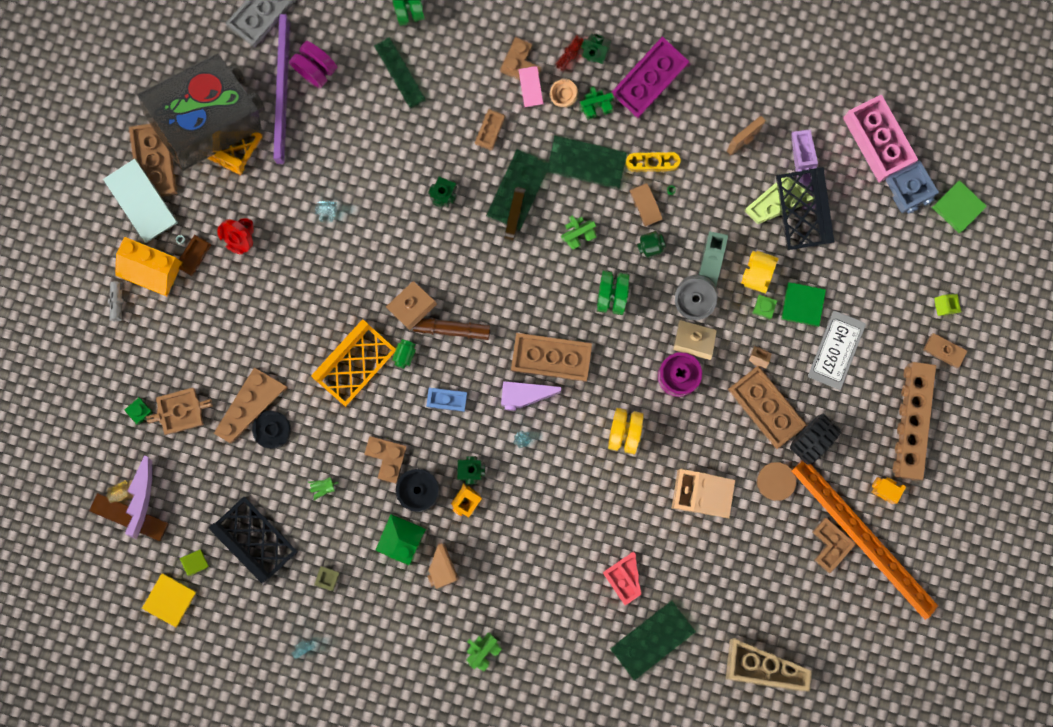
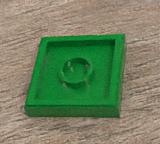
M788 282L781 320L819 327L826 289Z

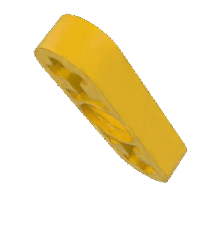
M674 152L632 153L626 159V168L631 172L675 171L679 167L681 159ZM633 158L636 159V162H642L643 158H645V167H642L643 163H637V165L634 167L633 164L629 162H632ZM649 158H656L658 165L655 167L648 164ZM662 158H664L663 161H669L670 158L676 161L673 166H670L669 162H664L663 166H661Z

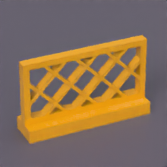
M206 108V111L211 115L208 116L207 121L210 129L197 130L195 133L188 134L184 132L185 130L179 128V130L176 129L172 134L176 144L239 175H242L244 172L245 164L263 137L262 134L209 108ZM219 119L223 125L212 128L210 121ZM228 128H238V134L228 136ZM225 129L227 137L215 139L214 132ZM212 133L214 140L205 142L201 139V135ZM248 135L256 137L253 142L245 144L243 139L244 136ZM242 139L243 145L232 147L230 140ZM228 141L229 149L221 150L218 148V143ZM245 149L246 154L242 160L235 157V151Z
M362 319L311 377L346 407L395 353L396 349ZM368 330L375 335V343L364 344L363 336ZM377 345H386L391 350L387 356L378 357ZM362 346V358H351L350 350L353 347ZM364 346H375L376 357H364ZM366 359H376V368L373 371H365ZM378 359H383L378 365ZM349 360V372H338L337 364L340 361ZM351 360H362L363 371L351 372ZM334 368L336 369L335 373H330ZM363 373L364 381L361 385H352V374ZM365 373H371V374L365 379ZM338 374H350V385L339 386ZM327 375H336V386H327L323 380ZM350 387L351 396L344 401L339 396V388ZM352 387H358L354 392L352 391ZM331 388H337V394Z

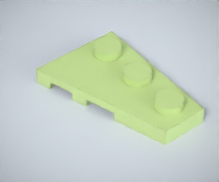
M788 177L781 178L782 186L789 190L794 181ZM777 182L745 209V212L757 224L781 215ZM796 184L791 193L799 198L805 189ZM808 192L802 198V201L806 204L814 200ZM788 195L784 201L785 205L791 209L797 200ZM799 202L796 208L801 207L803 205Z

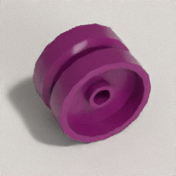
M305 41L299 48L301 55L294 54L289 64L305 80L321 89L327 82L326 75L331 76L338 67L323 50L315 44Z
M677 352L669 355L662 362L657 372V381L660 388L672 397L689 395L699 386L702 379L700 363L694 356L687 353ZM679 372L682 374V377H677L676 374Z

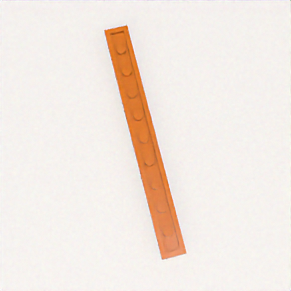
M801 460L791 470L793 474L924 619L930 618L938 607L935 601L811 464L807 465Z

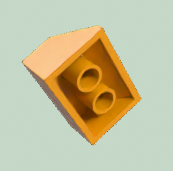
M124 237L116 253L115 276L167 297L180 270L179 267L183 262L174 256Z

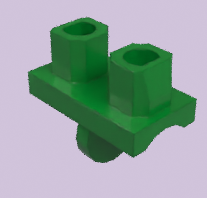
M593 86L590 87V93L584 95L585 100L580 101V112L584 113L587 120L597 116L595 109L599 107L602 108L603 115L613 113L614 96L612 92L603 94V90L596 91Z

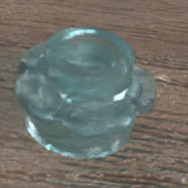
M518 432L514 436L513 444H516L518 448L525 447L532 440L529 436L530 433Z

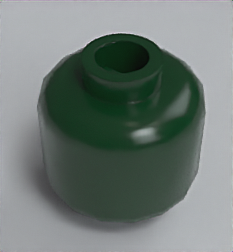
M657 231L640 236V243L637 244L640 254L644 253L647 258L662 254L664 248L667 247L663 234H659Z

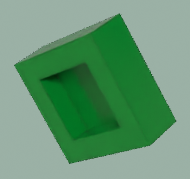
M140 397L124 409L137 425L144 421L146 416L153 413Z

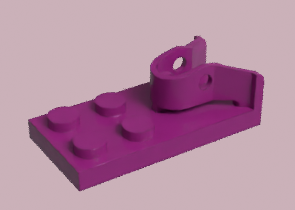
M662 36L612 91L613 96L639 119L686 66L689 67L691 64Z

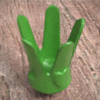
M331 477L325 480L308 481V483H313L310 484V492L319 491L314 494V501L327 493L335 492L334 485L338 484V482L333 483Z

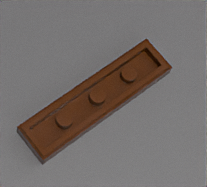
M100 493L96 494L89 509L90 512L127 528L133 517L126 513L129 508L128 505ZM146 513L140 533L162 541L169 523Z

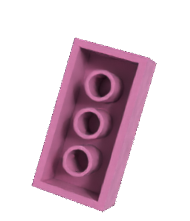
M882 94L849 110L843 117L878 182L918 161Z

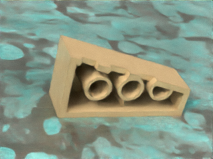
M734 638L730 639L725 680L803 692L809 691L810 670L761 651Z

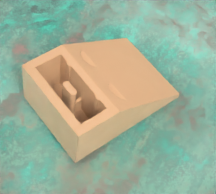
M679 469L677 470L672 509L730 518L735 480Z

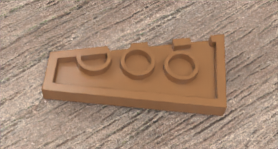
M253 368L214 434L232 444L288 387L260 370Z

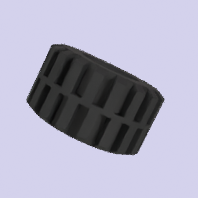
M824 413L820 414L795 437L790 445V449L809 465L819 459L840 436L841 429Z

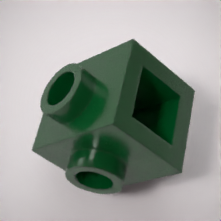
M591 33L588 39H584L581 49L584 50L582 57L586 58L589 62L603 64L612 41L605 39L600 34Z
M439 176L428 192L430 200L433 202L432 204L438 208H448L450 203L454 204L457 197L455 193L457 185Z
M466 456V460H458L457 480H466V484H477V481H481L482 476H485V465H482V461L478 460V457ZM474 467V473H469V468Z

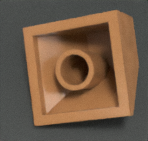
M445 543L438 544L429 568L430 575H427L430 585H435L436 589L459 579Z

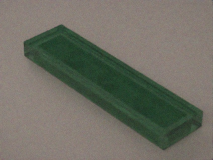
M388 37L374 45V49L409 109L425 102L426 99L391 38Z

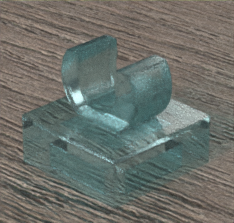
M318 202L315 206V214H320V222H323L324 215L330 217V222L334 220L337 202Z

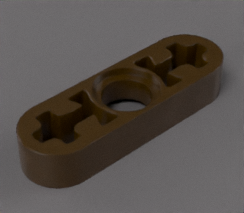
M515 188L504 236L505 240L514 241L525 188Z

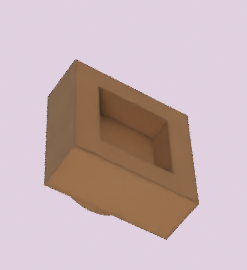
M754 346L749 361L756 366L767 368L772 353Z

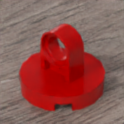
M241 218L238 221L227 219L218 226L217 234L220 241L223 239L227 243L225 247L233 253L241 255L244 252L247 253L253 247L251 235L254 232V225L251 219Z

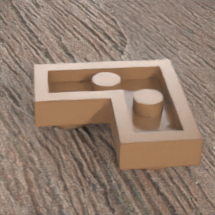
M515 37L500 68V72L520 80L518 69L536 66L526 61L532 49V44ZM537 66L539 75L541 72V67Z
M369 436L364 455L383 460L377 479L397 484L407 446Z
M824 518L812 531L826 545L814 561L828 573H831L856 545L827 518Z

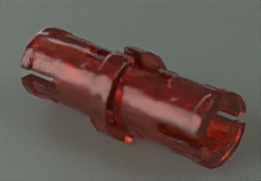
M576 35L569 46L563 49L564 53L554 64L562 72L565 71L571 60L577 57V52L584 41L582 37L578 39L579 35Z

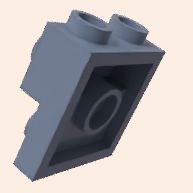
M921 161L885 179L894 194L893 200L901 213L906 211L908 214L913 213L919 209L918 205L923 203L926 206L935 201L934 197L939 193Z

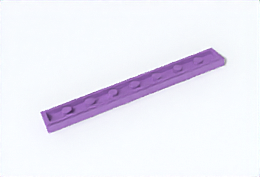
M286 14L279 15L273 156L277 164H284L290 37V21Z

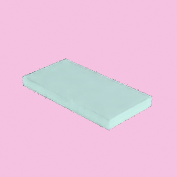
M133 159L103 179L145 243H148L178 223L137 159Z

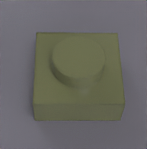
M321 566L314 585L334 591L340 572Z

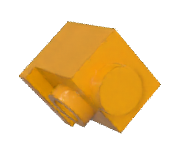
M877 477L872 484L873 490L871 493L890 504H897L906 486H896L897 482L888 477L886 479Z
M463 483L462 488L451 502V505L456 514L459 516L464 514L469 518L482 498L477 491ZM464 498L468 499L466 503H462Z

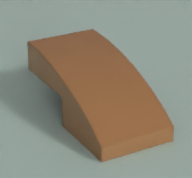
M647 183L629 190L644 226L662 220L657 203Z

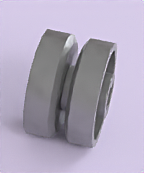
M691 275L683 279L675 293L677 310L682 316L690 320H701L708 317L717 305V289L715 284L703 275ZM698 295L700 299L693 300V296Z

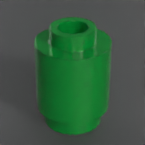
M401 339L392 358V361L395 362L394 365L405 369L406 366L410 367L416 351L414 349L416 344Z

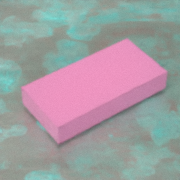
M537 66L518 69L524 107L543 104Z

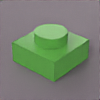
M758 295L752 314L772 319L777 300Z

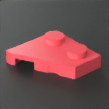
M634 551L602 572L624 605H627L641 595L636 554Z

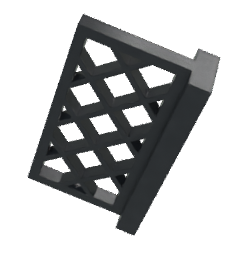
M824 167L776 175L787 250L835 243ZM810 173L811 182L806 187L799 182V179L803 174ZM788 177L794 181L789 190L782 186L781 178ZM796 184L805 189L799 198L791 193ZM807 191L813 195L814 199L810 206L802 201ZM788 195L797 200L791 209L785 205L784 201ZM799 202L808 208L802 217L794 212ZM810 210L816 214V220L813 224L804 219ZM791 214L800 219L794 228L788 224L787 220ZM802 221L810 226L805 236L796 230ZM813 229L819 233L820 241L812 242L807 238ZM795 232L802 237V240L798 245L791 246L790 238Z
M245 497L241 498L217 522L208 527L263 586L298 552ZM243 503L249 507V516H238V508ZM227 518H235L234 529H225L221 524ZM238 518H249V528L237 529ZM252 519H261L263 521V529H251ZM237 532H248V543H239L237 541ZM251 532H262V543H251ZM265 532H273L276 535V543H265ZM250 546H262L261 557H252L250 555ZM264 546H276L275 557H264ZM278 546H287L292 552L287 557H278ZM264 560H275V568L270 573L263 568Z

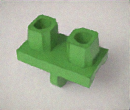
M572 215L569 217L570 223L566 224L565 228L567 230L574 229L560 235L562 241L566 242L571 249H575L581 245L577 236L583 234L586 241L597 237L594 229L596 225L591 220L578 225L584 222L583 218L575 219Z
M489 632L483 639L480 636L475 641L469 638L467 642L471 646L467 653L470 655L466 661L473 669L477 667L485 671L490 664L485 658L487 653L490 652L496 656L502 648Z

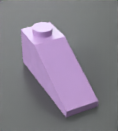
M503 381L501 406L505 407V410L516 411V408H522L559 394L561 387Z

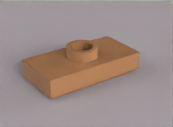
M488 109L475 145L493 151L506 115Z
M934 333L930 335L923 351L955 368L960 367L967 353V350Z

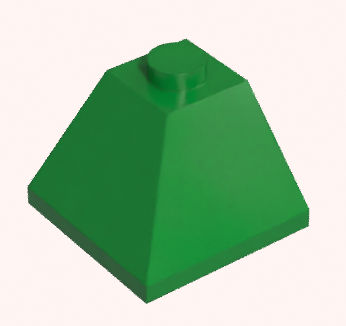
M390 514L375 550L410 566L426 529Z

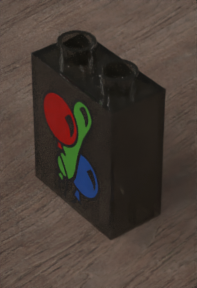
M219 53L137 94L144 116L182 171L262 129L259 114L265 111V107L261 98L254 90L246 93L241 86L245 83V79L237 64L232 63L227 66Z

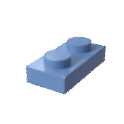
M429 388L426 407L465 412L467 392Z

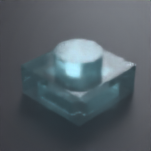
M303 640L294 646L296 650L291 653L297 659L315 648L312 640L307 643Z

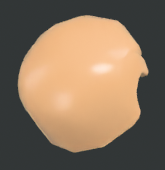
M561 79L555 82L550 90L551 100L559 107L567 108L573 105L578 98L577 86L569 79Z

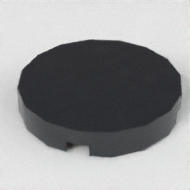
M270 410L263 412L253 422V438L264 448H280L290 438V421L278 411Z

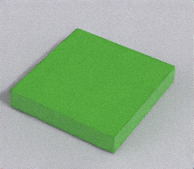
M959 180L932 208L958 233H961L987 206Z

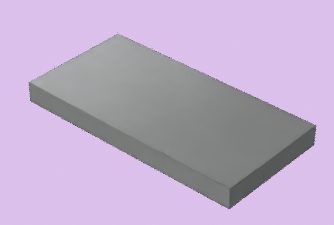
M246 0L225 24L255 48L279 21V15L285 14L297 0Z

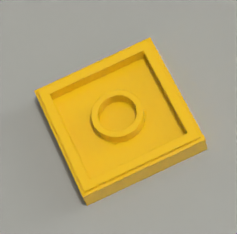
M161 573L142 609L168 624L178 627L197 592Z

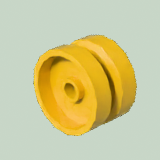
M616 408L608 449L618 451L622 440H625L624 452L635 455L642 434L643 413L633 411L629 422H626L627 410Z

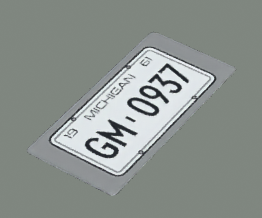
M833 311L808 377L840 390L866 324Z

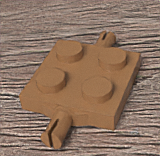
M195 388L156 397L157 414L146 416V419H148V424L159 421L162 424L164 435L203 426L202 409L213 407L212 400L200 402Z

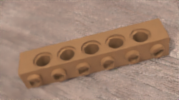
M912 362L907 364L904 369L906 382L901 392L904 399L899 409L901 423L897 427L899 442L895 445L897 459L893 464L894 478L921 481L924 478L936 365ZM915 379L920 380V382H921V387H920V388H918V387L915 386V384H914V380H915ZM913 397L918 399V407L912 404ZM911 416L916 418V426L910 423ZM909 435L913 436L915 440L913 445H910L908 442ZM907 454L912 457L911 464H908L905 460Z

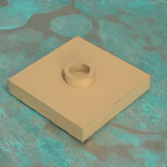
M680 320L673 350L711 360L717 330Z

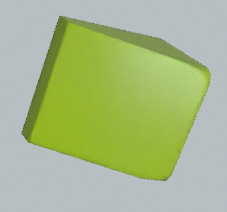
M957 294L942 295L934 298L938 316L961 313Z
M201 549L180 558L188 576H192L209 567Z

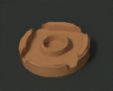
M780 462L765 465L757 476V487L760 493L772 501H781L788 498L794 492L796 486V477L791 471L792 469Z

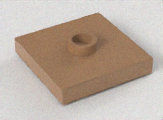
M759 116L737 134L730 142L727 152L732 155L745 144L748 145L752 142L766 120Z
M412 281L386 308L407 329L411 330L437 303Z

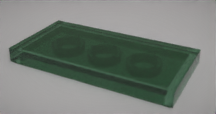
M554 135L546 173L619 190L627 152Z
M516 149L486 217L507 226L515 188H525L517 230L521 232L551 163Z
M670 600L610 647V650L635 681L696 631L674 602Z

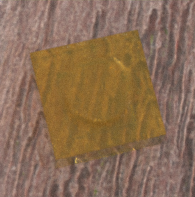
M125 480L108 488L107 499L110 503L122 501L129 495L127 491L130 486Z

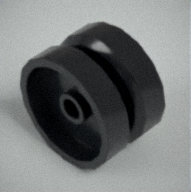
M416 468L408 470L401 475L397 481L395 492L397 500L404 508L409 511L424 512L434 507L439 500L440 486L434 475L426 470ZM416 487L421 488V492L419 494H415L414 492L416 491Z

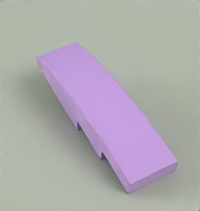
M811 129L792 132L796 172L817 168L818 161ZM810 173L803 174L799 179V182L806 187L811 182ZM804 205L802 206V210L808 209Z
M147 456L143 457L127 491L134 497L126 512L133 517L125 534L134 539L138 538L150 501L152 460Z

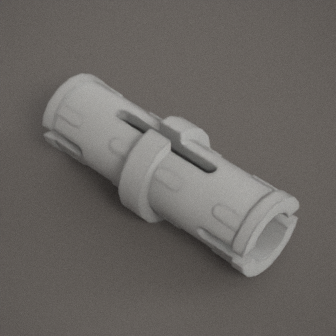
M110 282V298L108 299V304H110V321H122V304H124V299H122V282Z

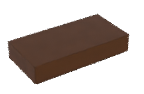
M194 234L179 258L183 262L179 269L192 277L212 245Z

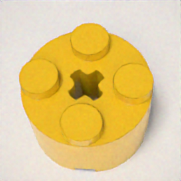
M758 250L756 252L752 251L748 263L750 269H745L741 284H744V287L766 294L779 257Z

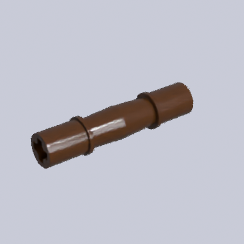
M422 318L413 327V332L489 340L490 325Z

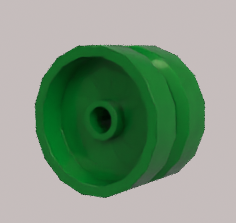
M392 0L399 26L409 24L408 12H411L415 22L425 20L422 0Z
M602 270L596 312L606 313L609 310L610 302H613V314L623 316L629 295V274L620 272L617 275L616 284H613V272Z

